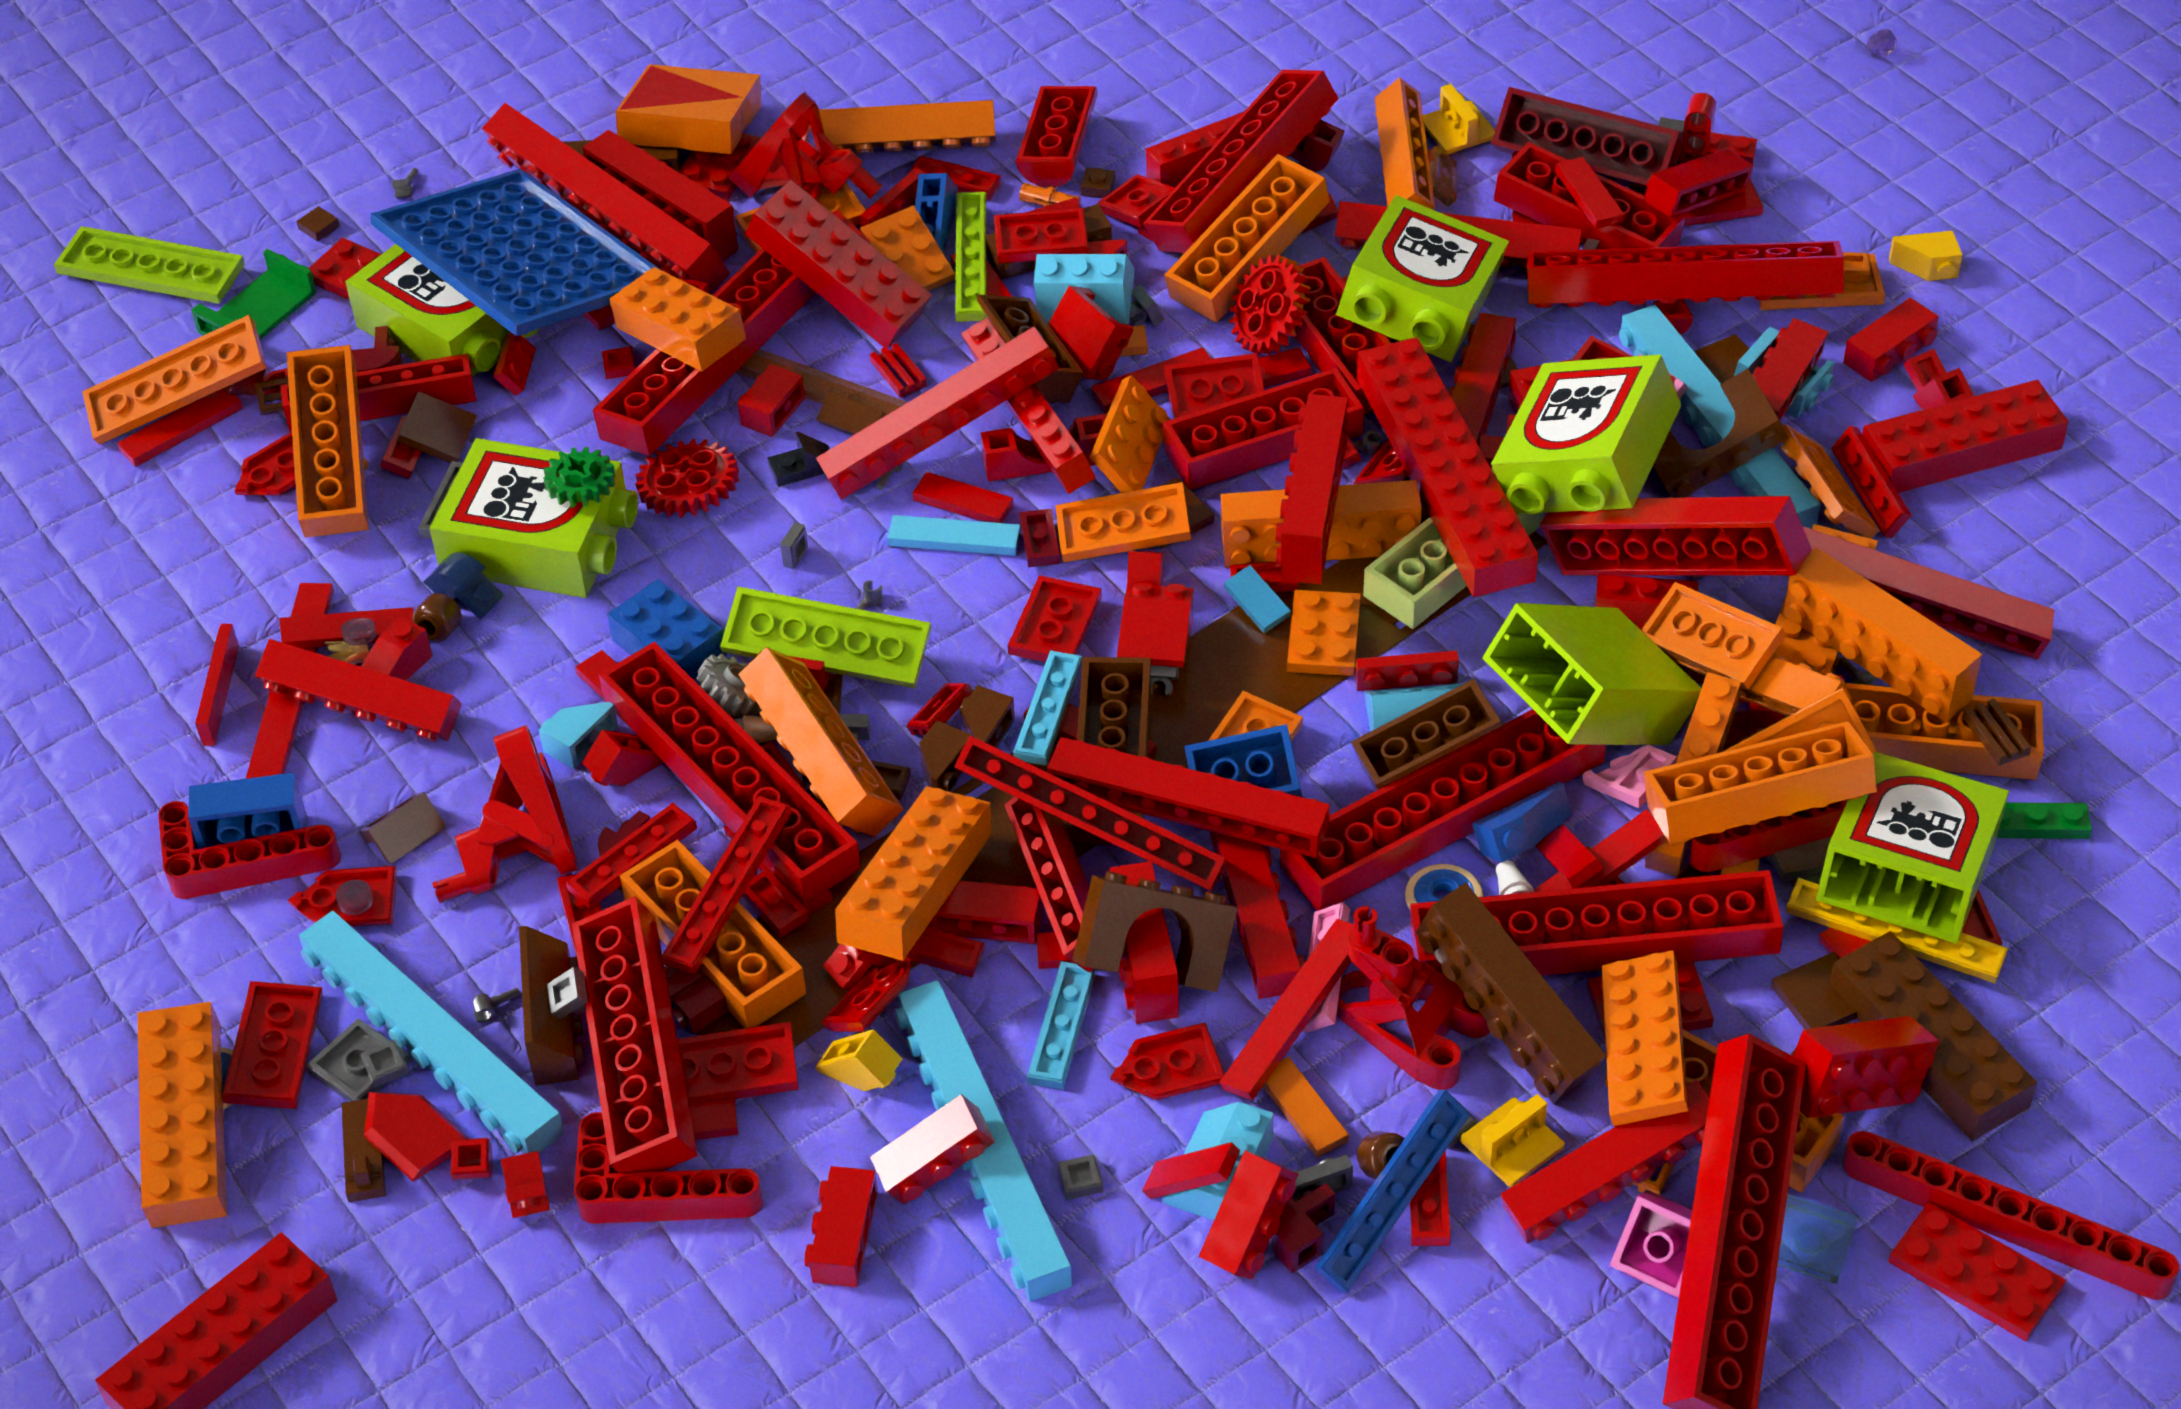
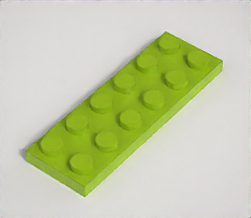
M80 226L54 263L57 274L220 304L245 266L243 255Z
M737 586L720 648L722 652L756 658L760 651L769 647L787 656L824 661L825 672L916 689L932 626L930 622Z

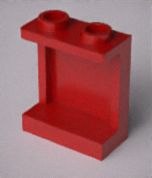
M1068 286L1048 324L1084 372L1083 376L1086 379L1105 381L1113 372L1123 349L1127 347L1134 328L1127 324L1118 323L1093 301L1096 294L1089 288Z

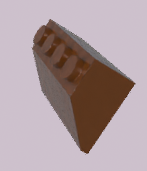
M978 294L976 300L985 317L989 319L1005 343L1032 327L1036 328L1049 346L1060 369L1036 382L1035 385L1048 403H1070L1084 372L1032 300L1024 297Z
M1472 679L1351 741V744L1375 790H1378L1503 725L1476 681Z
M520 926L524 1040L535 1086L579 1080L578 1065L585 1064L583 1044L577 1043V1036L583 1035L581 1015L571 1012L562 1019L552 1015L547 990L549 982L572 967L579 970L577 956L570 957L566 942L528 926Z

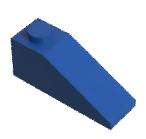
M947 173L918 174L915 208L943 253L955 216L958 187Z
M1558 782L1473 822L1472 825L1481 854L1504 862L1534 847L1572 815V810L1563 782Z

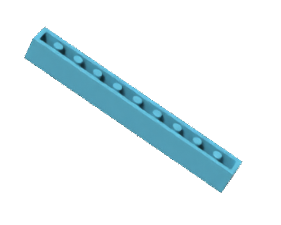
M1655 304L1623 315L1621 330H1619V338L1622 345L1627 347L1634 356H1639V354L1643 356L1661 354L1668 372L1684 382L1688 387L1679 399L1681 403L1679 412L1682 414L1685 423L1695 430L1699 435L1701 443L1708 448L1722 441L1733 427L1735 412L1724 394L1720 382ZM1774 448L1768 449L1746 464L1740 465L1728 472L1732 476L1735 485L1741 487L1748 497L1790 496L1802 526L1812 529L1813 524L1817 525L1820 503Z
M333 910L299 934L303 947L300 953L304 961L311 968L317 966L322 971L326 981L333 988L339 986L344 991L347 1000L355 1008L361 1006L366 1011L369 1020L377 1028L383 1026L388 1031L390 1038L395 1040L397 1046L400 1048L405 1046L411 1052L414 1061L422 1069L428 1067L433 1072L437 1082L444 1089L447 1090L450 1087L467 1110L473 1108L490 1131L497 1130L502 1134L505 1143L513 1152L517 1153L520 1151L522 1154L539 1151L541 1153L564 1135L560 1113Z
M939 980L900 992L898 995L899 1008L894 1010L895 1018L900 1030L906 1029L909 1034L906 1039L912 1057L919 1056L922 1063L919 1065V1070L926 1086L931 1084L934 1092L931 1095L936 1111L962 1094L979 1107L995 1140V1143L986 1148L980 1156L970 1159L961 1167L964 1171L970 1170L973 1178H970V1183L975 1198L977 1200L983 1198L986 1205L983 1208L986 1222L990 1230L996 1228L1000 1236L997 1238V1244L1004 1260L1010 1258L1013 1265L1010 1268V1272L1016 1289L1023 1288L1028 1301L1031 1302L1072 1287L1071 1265Z

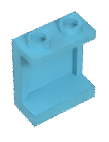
M1769 326L1738 361L1734 376L1746 369H1749L1751 374H1753L1757 366L1762 368L1764 365L1762 362L1768 348H1775L1776 346L1775 341L1779 333L1778 330ZM1828 360L1822 368L1817 366L1813 368L1786 413L1798 418L1805 409H1812L1819 397V393L1821 391L1826 392L1833 383L1835 376L1831 373L1835 362Z

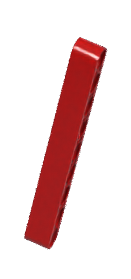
M1857 1131L1848 1138L1843 1169L1848 1176L1922 1207H1925L1930 1202L1978 1230L2146 1298L2163 1300L2172 1292L2180 1265L2178 1259L2164 1249L1874 1133Z

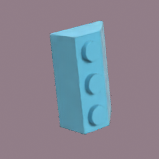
M1037 254L1034 275L1036 307L1047 323H1049L1068 286L1089 288L1096 294L1093 301L1118 323L1129 325L1135 268L1126 254Z
M1463 684L1364 691L1370 732Z
M1235 1102L1203 1112L1184 1154L1232 1142L1241 1150L1227 1181L1166 1195L1162 1199L1163 1204L1214 1220L1244 1151L1246 1150L1263 1157L1266 1156L1273 1140L1274 1113L1241 1102Z

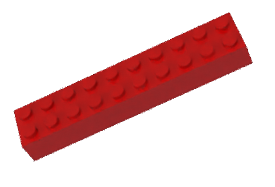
M504 103L482 127V130L489 138L486 141L487 144L497 153H500L498 158L504 165L510 169L515 166L527 172L632 250L640 253L639 255L653 265L660 267V270L678 279L687 278L708 283L710 295L714 293L730 274L709 242L507 103Z
M1839 241L1527 252L1528 304H1535L1537 308H1549L1553 306V303H1566V306L1580 307L1584 305V302H1597V305L1610 306L1614 305L1616 301H1628L1632 305H1641L1647 303V300H1659L1660 303L1672 304L1678 302V299H1691L1692 302L1703 303L1708 302L1710 298H1722L1724 301L1733 302L1741 300V297H1754L1755 300H1770L1773 296L1783 295L1787 299H1802L1804 295L1817 294L1819 298H1833L1836 294L1844 293V255Z
M763 248L760 249L712 295L740 309L746 339L702 372L656 349L592 410L600 440L647 456L653 454L817 292Z
M1418 337L1358 351L1357 381L1410 480H1417L1420 499L1473 598L1536 582L1538 552Z
M655 641L599 674L604 702L614 704L616 714L734 834H736L758 796L790 805L791 815L762 862L804 905L861 869L858 842Z
M1532 709L1503 724V726L1329 815V827L1317 858L1280 849V868L1317 911L1339 904L1473 833V822L1555 783L1563 782L1565 784L1586 771L1604 763L1606 745L1567 744Z
M1770 870L1478 897L1542 976L1602 970V965L1672 950L1674 951L1677 963L1780 954L1783 924ZM1438 901L1410 904V931L1414 957L1420 962L1430 964L1435 971L1443 973L1439 961L1432 953H1428L1419 943L1418 935L1415 933L1431 906Z
M1749 1033L1719 1043L1717 1047L1662 1403L1671 1409L1758 1408L1806 1063Z

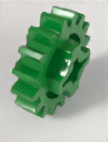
M573 447L570 454L561 451L559 452L560 459L551 458L549 460L550 467L544 468L545 477L543 479L545 489L549 492V497L551 499L557 498L560 505L569 501L571 508H574L577 502H582L584 507L588 506L589 500L599 503V495L608 496L610 494L609 487L615 486L614 465L610 463L608 455L601 456V450L599 449L593 453H589L588 447H584L582 452H577L576 448Z

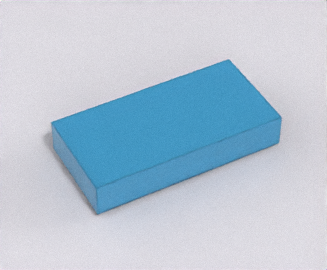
M1251 565L1224 582V589L1264 634L1290 617V609Z

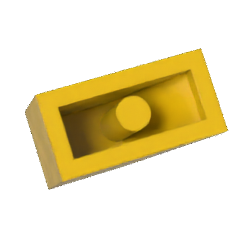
M1953 230L1892 237L1889 254L1890 264L1927 281L1958 278L1962 252Z
M872 1029L833 1041L815 1066V1069L821 1074L854 1088L868 1091L888 1086L896 1077L897 1073L895 1070L903 1058Z

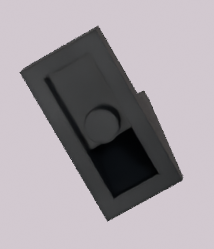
M796 432L797 449L767 457L768 466L777 486L780 487L825 474L816 457L830 450L829 446L803 433Z

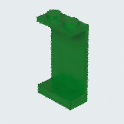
M269 249L264 250L263 254L268 269L217 312L200 303L191 310L197 332L201 335H206L250 315L255 321L259 340H261L317 293L313 273L308 267L299 265L282 254H277Z

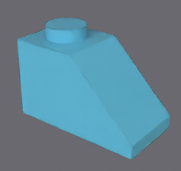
M603 702L561 708L552 718L547 719L539 729L543 752L575 769L584 760L601 730L615 731L618 728L614 704Z

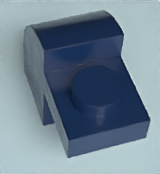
M452 553L423 581L434 593L445 594L452 599L457 597L479 619H482L504 596L482 573L486 567L473 557L463 553Z

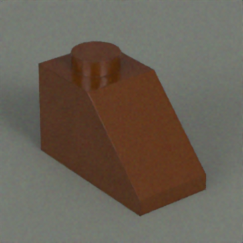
M977 685L970 697L966 696L960 707L964 732L997 748L1015 721L1014 698Z

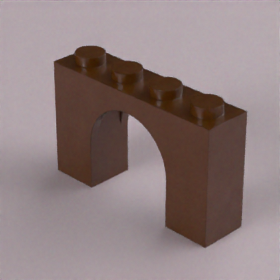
M1749 369L1720 384L1735 412L1733 427L1722 441L1705 449H1689L1680 445L1671 430L1669 431L1653 467L1671 498L1690 496L1696 490L1712 481L1718 480L1724 474L1740 465L1746 464L1754 457L1776 447L1779 443L1789 438Z
M1106 871L1105 877L1092 875L1073 954V961L1085 967L1118 973L1126 936L1133 922L1146 911L1155 908H1168L1176 916L1181 929V941L1175 963L1178 983L1187 987L1218 992L1237 912V907L1226 903V896L1205 892L1204 898L1193 895V889L1173 885L1171 891L1160 889L1161 883L1139 878L1138 884L1126 882V875Z

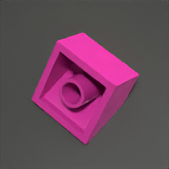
M1650 1190L1638 1195L1609 1266L1679 1298L1692 1210Z

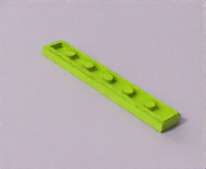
M986 192L956 193V322L982 321L986 319L976 300L978 294L987 295Z

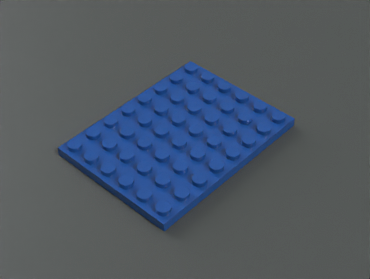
M521 168L371 213V225L515 336L525 335L530 331L551 326L554 323L575 318L581 314L611 305L609 298L642 276L646 271L656 267Z

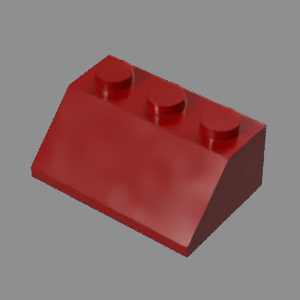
M1598 574L1594 607L1618 608L1642 630L1675 582L1698 591V581Z

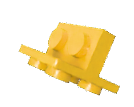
M1452 84L1441 87L1439 110L1423 115L1425 130L1446 155L1491 141L1495 129L1470 100L1466 101L1464 96L1458 93Z
M1538 1094L1526 1102H1520L1517 1098H1511L1461 1135V1143L1508 1187H1513L1560 1153L1565 1145L1564 1141L1545 1125L1548 1103Z

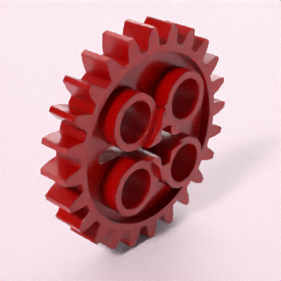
M1279 254L1277 257L1269 255L1267 260L1259 259V266L1251 265L1250 275L1243 274L1244 284L1236 285L1240 290L1239 295L1232 296V299L1236 301V305L1229 309V311L1235 313V316L1229 320V323L1236 325L1231 333L1237 335L1235 341L1242 344L1241 348L1258 355H1262V353L1270 355L1272 350L1275 352L1280 351V344L1288 346L1289 335L1292 337L1297 336L1294 328L1296 325L1303 326L1300 316L1308 313V311L1303 309V306L1310 302V299L1305 297V293L1310 290V286L1304 284L1308 276L1302 274L1304 268L1297 265V261Z
M692 439L688 445H685L680 440L678 447L675 448L667 444V451H655L656 458L646 457L647 465H640V473L635 475L638 496L641 503L646 504L648 510L654 508L657 515L666 511L667 517H671L675 512H678L680 518H683L685 513L689 511L693 516H696L698 509L709 512L708 505L710 504L720 506L719 498L729 499L728 491H735V483L739 482V469L733 452L729 453L727 446L720 448L717 441L709 446L707 439H704L700 444H696L695 439Z

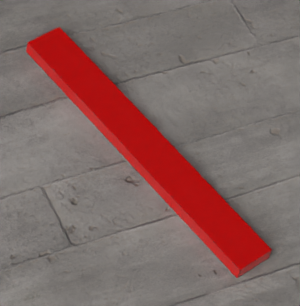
M300 583L291 617L328 614L334 594L332 583ZM319 647L302 649L318 653ZM285 690L282 695L269 692L247 771V779L285 774L304 702L294 698L295 693Z

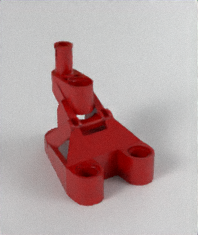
M803 92L781 114L729 177L750 199L760 189L784 186L790 179L798 186H801L803 183L821 182L833 195L850 179L869 200L883 186L861 166L863 161L850 149L838 150L824 135L819 108L806 92ZM810 129L813 134L816 148L808 140Z
M527 725L493 737L500 764L488 802L484 804L482 809L483 819L480 827L455 835V841L465 871L432 883L433 888L436 889L434 891L440 904L471 891L474 895H478L492 890L497 882L501 860L524 852H529L557 867L562 877L579 871L577 858L549 765L543 752L538 753ZM524 804L529 814L519 810V808Z
M1361 906L1354 912V928L1348 935V955L1361 971H1353L1341 978L1336 1014L1340 1020L1416 1081L1437 1090L1450 1089L1457 1084L1460 1077L1461 1051L1456 1043L1445 1038L1452 1029L1467 1037L1482 1038L1490 1033L1487 1021L1478 1010H1474L1468 1005L1464 992L1455 981L1452 982L1444 973L1435 971L1430 964L1417 960L1414 957V950L1410 944L1377 929L1378 915L1376 910L1372 909L1371 916L1369 917L1370 907ZM1356 987L1370 988L1369 1001L1345 1004L1342 1000L1343 995L1348 990ZM1417 998L1426 1000L1418 1012L1413 1008L1412 1004ZM1405 1019L1415 1050L1377 1024Z

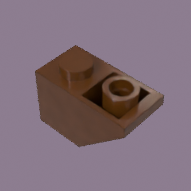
M937 720L919 742L921 767L929 787L940 788L948 792L953 790L958 777L962 773V771L954 766L971 734Z

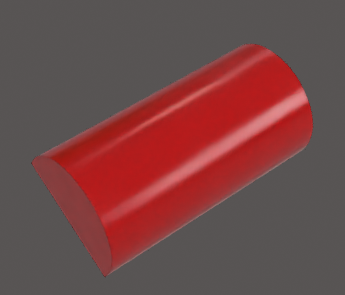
M1040 86L1016 159L1017 168L1026 180L1037 186L1048 188L1050 186H1062L1072 178L1097 100V86Z

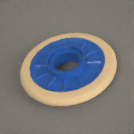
M1435 864L1422 868L1410 878L1405 889V900L1409 909L1412 903L1439 901L1440 899L1434 895L1440 890L1452 892L1465 882L1477 897H1483V891L1479 881L1467 870L1451 864Z

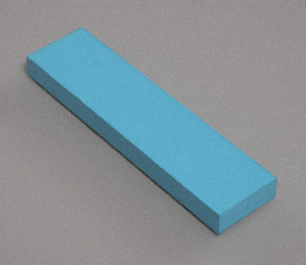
M893 515L887 540L888 546L1016 556L1021 529L1019 524Z
M1050 650L1014 748V757L1028 763L1047 766L1082 668L1083 656Z
M1061 961L1028 1071V1084L1060 1090L1064 1089L1096 978V969L1088 973L1075 963Z

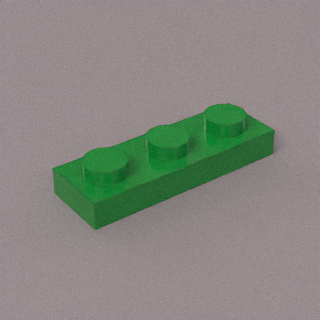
M2006 802L1997 838L2089 839L2092 829L2087 803Z

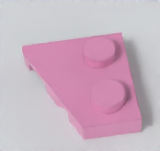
M1646 745L1634 750L1630 755L1611 760L1610 768L1596 774L1592 770L1586 771L1583 774V784L1640 808L1647 801L1644 772L1673 765L1676 763L1677 756L1651 745Z

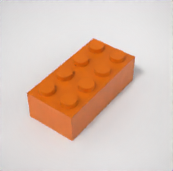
M656 267L646 271L642 276L609 298L617 329L701 372L746 339L740 309Z

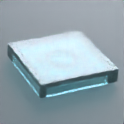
M1788 1194L1778 1265L1837 1284L1859 1216Z

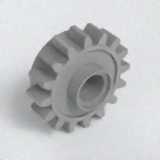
M711 654L708 659H705L698 670L697 680L700 681L699 686L728 715L743 717V715L747 716L749 713L756 715L758 711H761L758 703L745 693L744 687L746 685L738 675L747 666V663H737L733 656L728 660L723 654H719L718 657Z

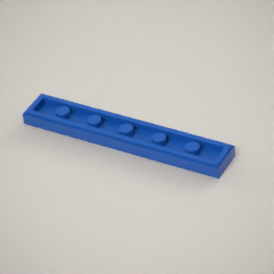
M1446 1089L1438 1090L1315 1266V1269L1339 1292L1347 1293L1471 1115Z

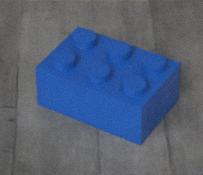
M659 579L650 583L607 614L612 641L623 650L632 655L655 641L693 680L697 678L699 668L711 654L716 657L719 654L727 656V653L722 652L720 648L724 635L723 628Z
M1287 724L1184 746L1188 767L1191 770L1213 773L1219 777L1239 782H1248L1255 786L1271 790H1281L1287 794L1303 797Z
M294 773L189 786L188 819L199 849L308 827L306 810Z

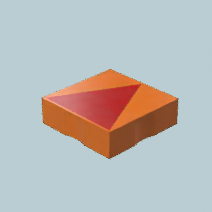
M648 64L616 110L617 135L624 137L633 145L675 147L692 151L732 154L742 138L743 130L753 121L761 108L760 74Z

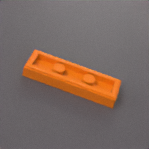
M1290 1057L1282 1059L1263 1088L1316 1158L1347 1143L1349 1134Z

